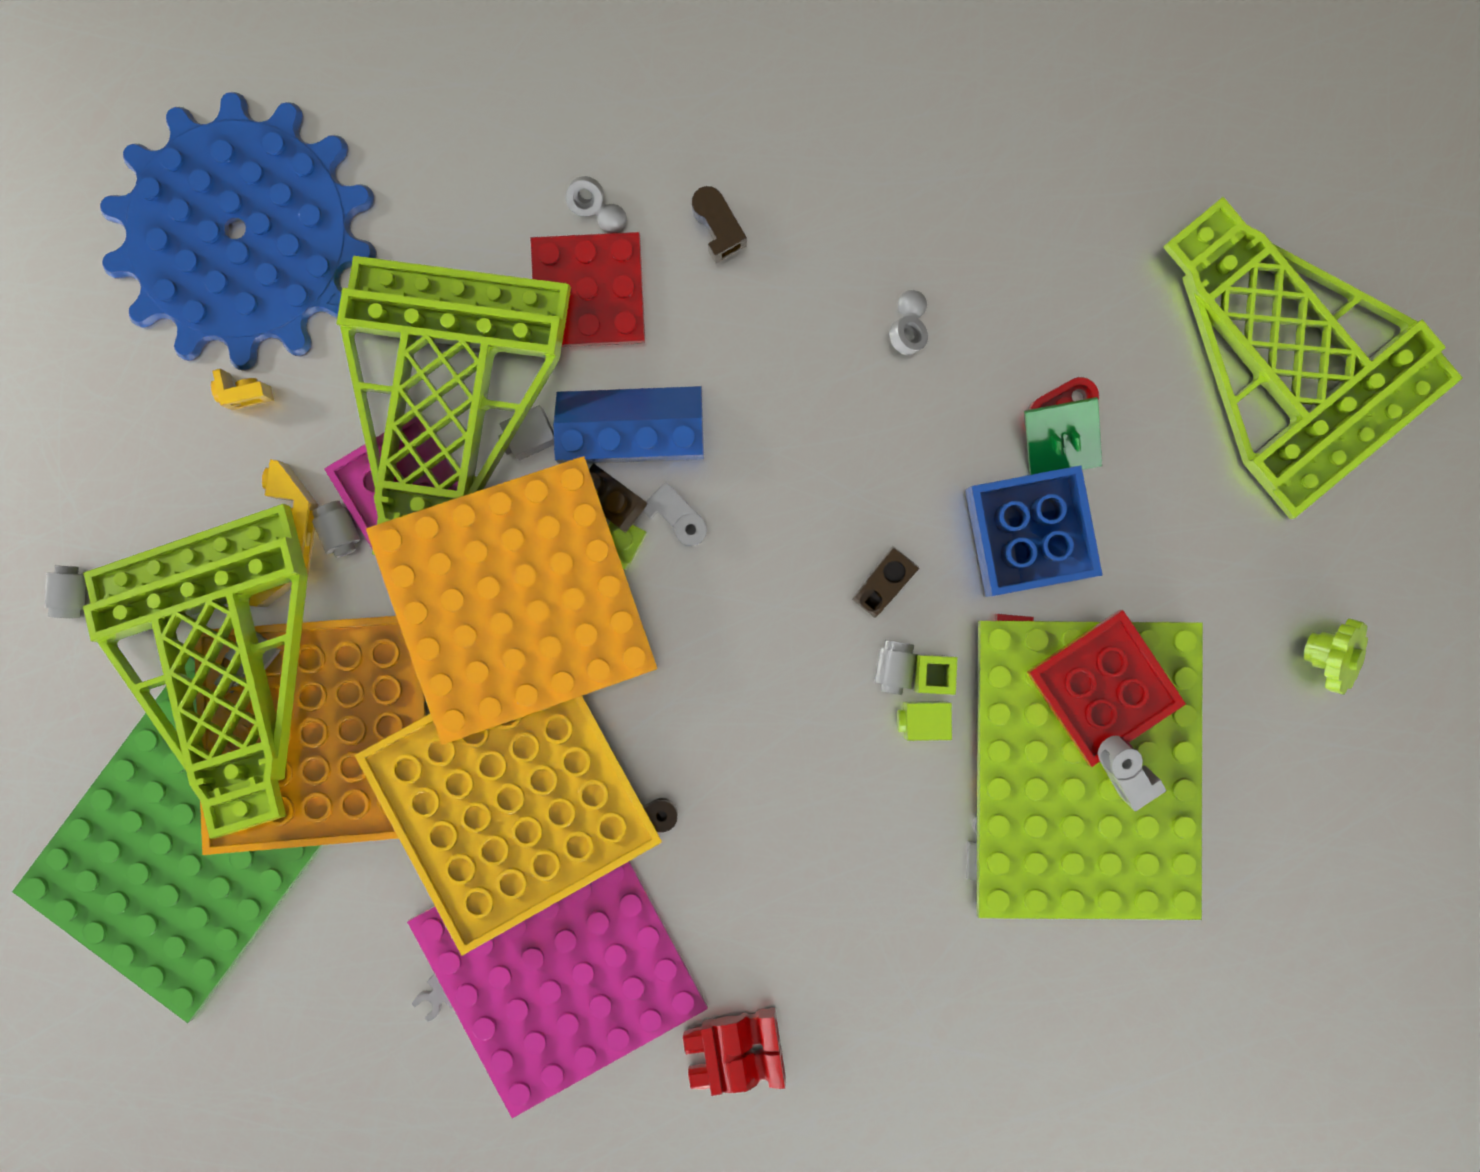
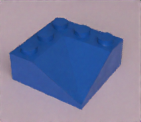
M1081 465L974 485L965 489L985 597L1103 575Z

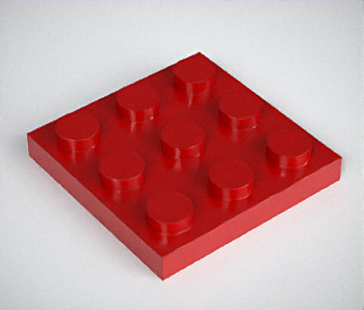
M639 232L530 237L532 279L566 283L571 287L562 347L645 343L641 240Z
M1118 610L1027 671V674L1087 764L1091 767L1100 762L1098 749L1107 738L1121 736L1128 742H1131L1186 705L1124 610Z

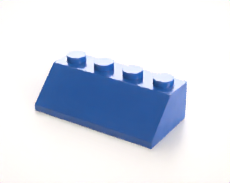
M702 386L556 392L553 426L555 461L558 464L582 456L585 457L587 464L704 459Z

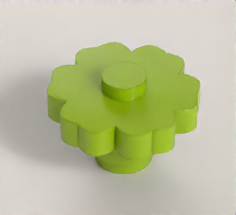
M1348 618L1345 624L1340 625L1336 634L1324 631L1320 634L1313 632L1307 640L1304 659L1312 662L1313 667L1325 670L1324 676L1327 677L1325 688L1331 692L1345 695L1347 689L1353 687L1365 660L1368 637H1366L1368 626L1364 622Z

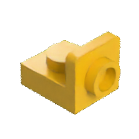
M222 369L212 371L214 381H211L212 395L215 401L220 403L222 407L236 410L274 401L271 386L258 381L257 378L238 380L235 382L236 387H234L233 379L229 372Z

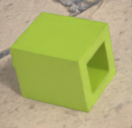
M917 654L914 667L913 691L917 693L956 695L958 657Z
M948 701L903 702V710H897L898 732H904V738L907 741L952 740V703Z

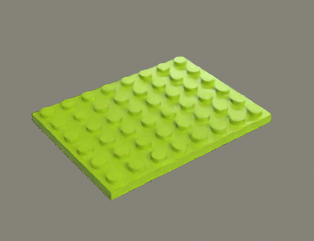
M978 621V918L1202 920L1203 623L1132 622L1186 703V705L1129 742L1141 754L1143 759L1142 766L1148 767L1162 781L1167 790L1135 812L1118 795L1101 762L1093 767L1087 764L1027 674L1028 670L1100 622Z

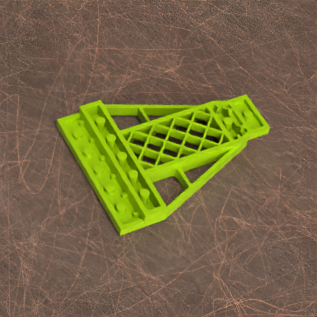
M1224 197L1219 199L1163 246L1186 274L1182 278L1243 464L1289 519H1294L1463 379L1441 352L1446 348L1445 345L1423 319L1416 321L1273 244L1265 234L1247 225ZM1249 271L1248 288L1231 286ZM1258 271L1272 272L1275 276L1274 290L1256 289ZM1297 272L1347 298L1348 302L1334 314H1331ZM1230 294L1247 295L1246 314L1228 312ZM1219 295H1221V306L1215 301ZM1256 296L1273 298L1272 316L1254 315ZM1282 299H1292L1298 303L1297 319L1280 317ZM1356 304L1400 327V333L1370 358L1367 357L1337 321ZM1231 320L1245 321L1244 335ZM1254 322L1271 323L1269 342L1252 341ZM1280 324L1297 326L1295 344L1278 343ZM1212 326L1253 374L1252 382L1236 395L1233 393ZM1306 327L1319 328L1322 332L1321 347L1304 345ZM1255 348L1269 349L1268 363ZM1277 350L1294 351L1293 370L1276 369ZM1303 352L1320 354L1319 373L1302 371ZM1329 355L1342 356L1346 360L1345 375L1328 374ZM1278 376L1292 377L1291 391ZM1301 378L1318 380L1316 399L1300 397ZM1327 380L1340 382L1326 394ZM1258 385H1262L1289 416L1290 424L1259 451L1254 453L1237 403ZM1302 404H1308L1313 406L1306 410Z
M353 256L348 288H342L336 324L340 326L375 486L374 501L378 515L377 524L484 489L560 360L571 291L569 284ZM356 333L400 338L392 386L364 383L355 343ZM429 343L439 357L422 369L414 359V354ZM436 343L453 346L442 353ZM466 348L475 362L458 374L448 360ZM472 348L480 349L479 358ZM498 352L546 358L520 404L488 399L493 360ZM445 364L454 378L437 390L428 378V375ZM413 366L416 369L417 373L411 377ZM476 372L472 394L464 380ZM421 380H424L432 394L416 405L408 395V390ZM457 385H460L469 399L452 411L442 396ZM367 392L391 395L381 457ZM438 400L448 414L431 426L421 412ZM407 402L408 405L411 407V410L405 414ZM470 408L466 430L457 417ZM498 409L515 412L476 477L475 472L486 411ZM417 416L426 428V431L410 442L402 431V427ZM453 421L463 435L446 447L437 435V432ZM432 437L442 451L425 463L416 451V448ZM400 439L405 444V447L399 450ZM464 445L460 467L452 453ZM411 453L421 467L404 479L396 468V463ZM447 458L457 472L440 484L431 469ZM426 473L436 488L413 485L412 483ZM394 476L397 478L399 482H393ZM458 482L457 491L448 490L449 487Z
M280 504L83 572L90 599V604L83 606L91 642H97L186 770L189 785L201 801L209 838H219L286 817L278 781L285 779L308 580L291 507L286 504ZM292 582L286 634L259 643L249 606V598L254 594ZM215 608L227 614L218 632L206 626ZM200 613L197 620L190 617L192 615ZM181 620L193 626L185 643L178 641L176 633ZM232 628H234L237 643L228 639ZM153 629L164 675L142 682L119 649L118 641ZM203 632L215 638L206 656L194 650ZM224 644L236 651L227 668L215 662ZM285 645L276 714L262 657L267 650ZM190 656L202 662L193 680L187 677L184 667ZM241 664L243 665L246 679L236 674ZM211 668L223 674L215 692L203 686ZM232 681L245 687L236 705L224 698ZM166 684L176 730L150 694L151 689ZM198 692L210 698L202 716L195 712L193 705ZM250 700L252 702L254 715L245 711ZM219 705L232 711L224 728L211 722ZM241 717L254 724L245 741L233 735ZM207 728L219 735L211 752L205 750L202 743V737ZM260 736L261 742L256 743ZM228 741L241 748L222 754Z

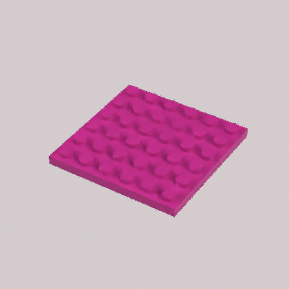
M630 861L461 956L435 906L407 921L511 1118L520 1115L708 1009L705 1000Z

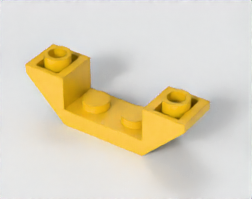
M270 459L269 468L266 467L262 475V487L266 489L265 496L294 501L291 511L305 567L309 575L315 533L312 523L315 518L312 511L318 508L319 504L287 463ZM292 582L252 595L249 606L268 607L291 590Z

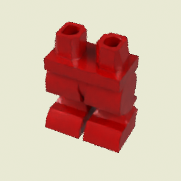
M775 1007L759 1009L755 1014L744 1012L739 1016L704 1019L702 1027L684 1031L683 1044L685 1054L704 1052L706 1059L704 1064L689 1066L688 1076L691 1089H710L711 1096L722 1095V1093H741L757 1086L760 1080H767L769 1088L785 1089L786 1073ZM755 1044L763 1046L760 1050L751 1049Z

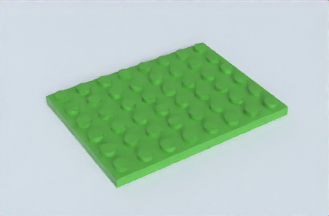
M190 656L184 667L187 677L193 680L195 676V658ZM165 686L155 701L176 730L168 691ZM195 698V700H194V702H193V705H194L195 712L197 713L196 698ZM145 713L12 892L186 1023H189L218 987L322 845L202 855L200 800L189 785L186 770Z

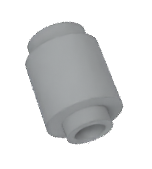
M340 501L324 504L312 511L315 518L312 523L326 554L334 553L335 557L338 558L356 550L354 544L360 541V537L347 508H343Z
M55 565V572H46L45 608H48V617L80 618V609H83L85 605L86 582L84 574H78L79 567Z
M885 640L884 649L880 648L874 682L882 684V692L902 695L903 688L911 689L917 655L913 654V644Z

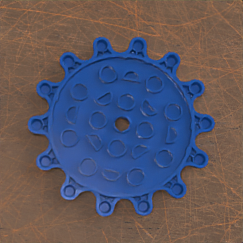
M229 92L222 96L218 116L208 124L198 123L190 111L184 107L171 108L166 114V124L170 131V138L163 148L154 151L141 144H130L123 151L124 163L137 177L134 189L127 195H110L101 201L100 209L103 217L108 221L122 225L126 230V238L122 246L103 257L102 265L105 273L113 278L134 277L138 280L141 289L138 298L129 308L131 322L138 327L145 328L160 319L172 320L177 326L174 350L177 356L183 360H194L199 357L207 343L221 341L229 350V358L233 367L242 371L250 370L257 362L259 345L268 338L280 340L285 349L295 356L306 354L312 344L307 330L308 319L316 312H326L335 318L338 317L342 293L340 278L342 273L352 266L353 256L377 257L375 247L366 240L356 238L350 228L354 216L369 210L373 206L374 194L372 190L363 184L345 186L336 177V168L348 153L346 141L340 136L330 135L314 144L304 142L300 136L303 113L295 103L285 102L280 104L274 114L263 122H257L250 117L247 100L237 92ZM237 221L244 222L246 226L244 235L238 239H231L229 236V224Z

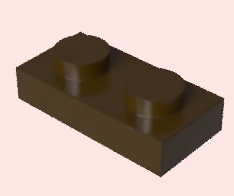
M593 463L589 468V472L605 518L626 533L648 503Z

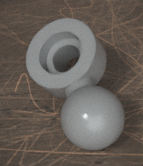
M582 176L571 182L566 192V203L573 213L579 216L597 215L599 226L607 233H618L625 227L627 221L625 211L619 205H606L603 202V188L597 180L588 176ZM580 190H589L592 194V198H582L580 195Z
M916 290L906 291L899 298L898 309L904 317L893 323L889 333L894 348L904 355L916 353L924 348L928 341L927 329L923 322L918 319L926 311L927 300L921 292Z

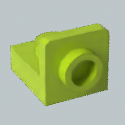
M610 521L608 527L623 569L628 571L647 532L632 524L625 533Z

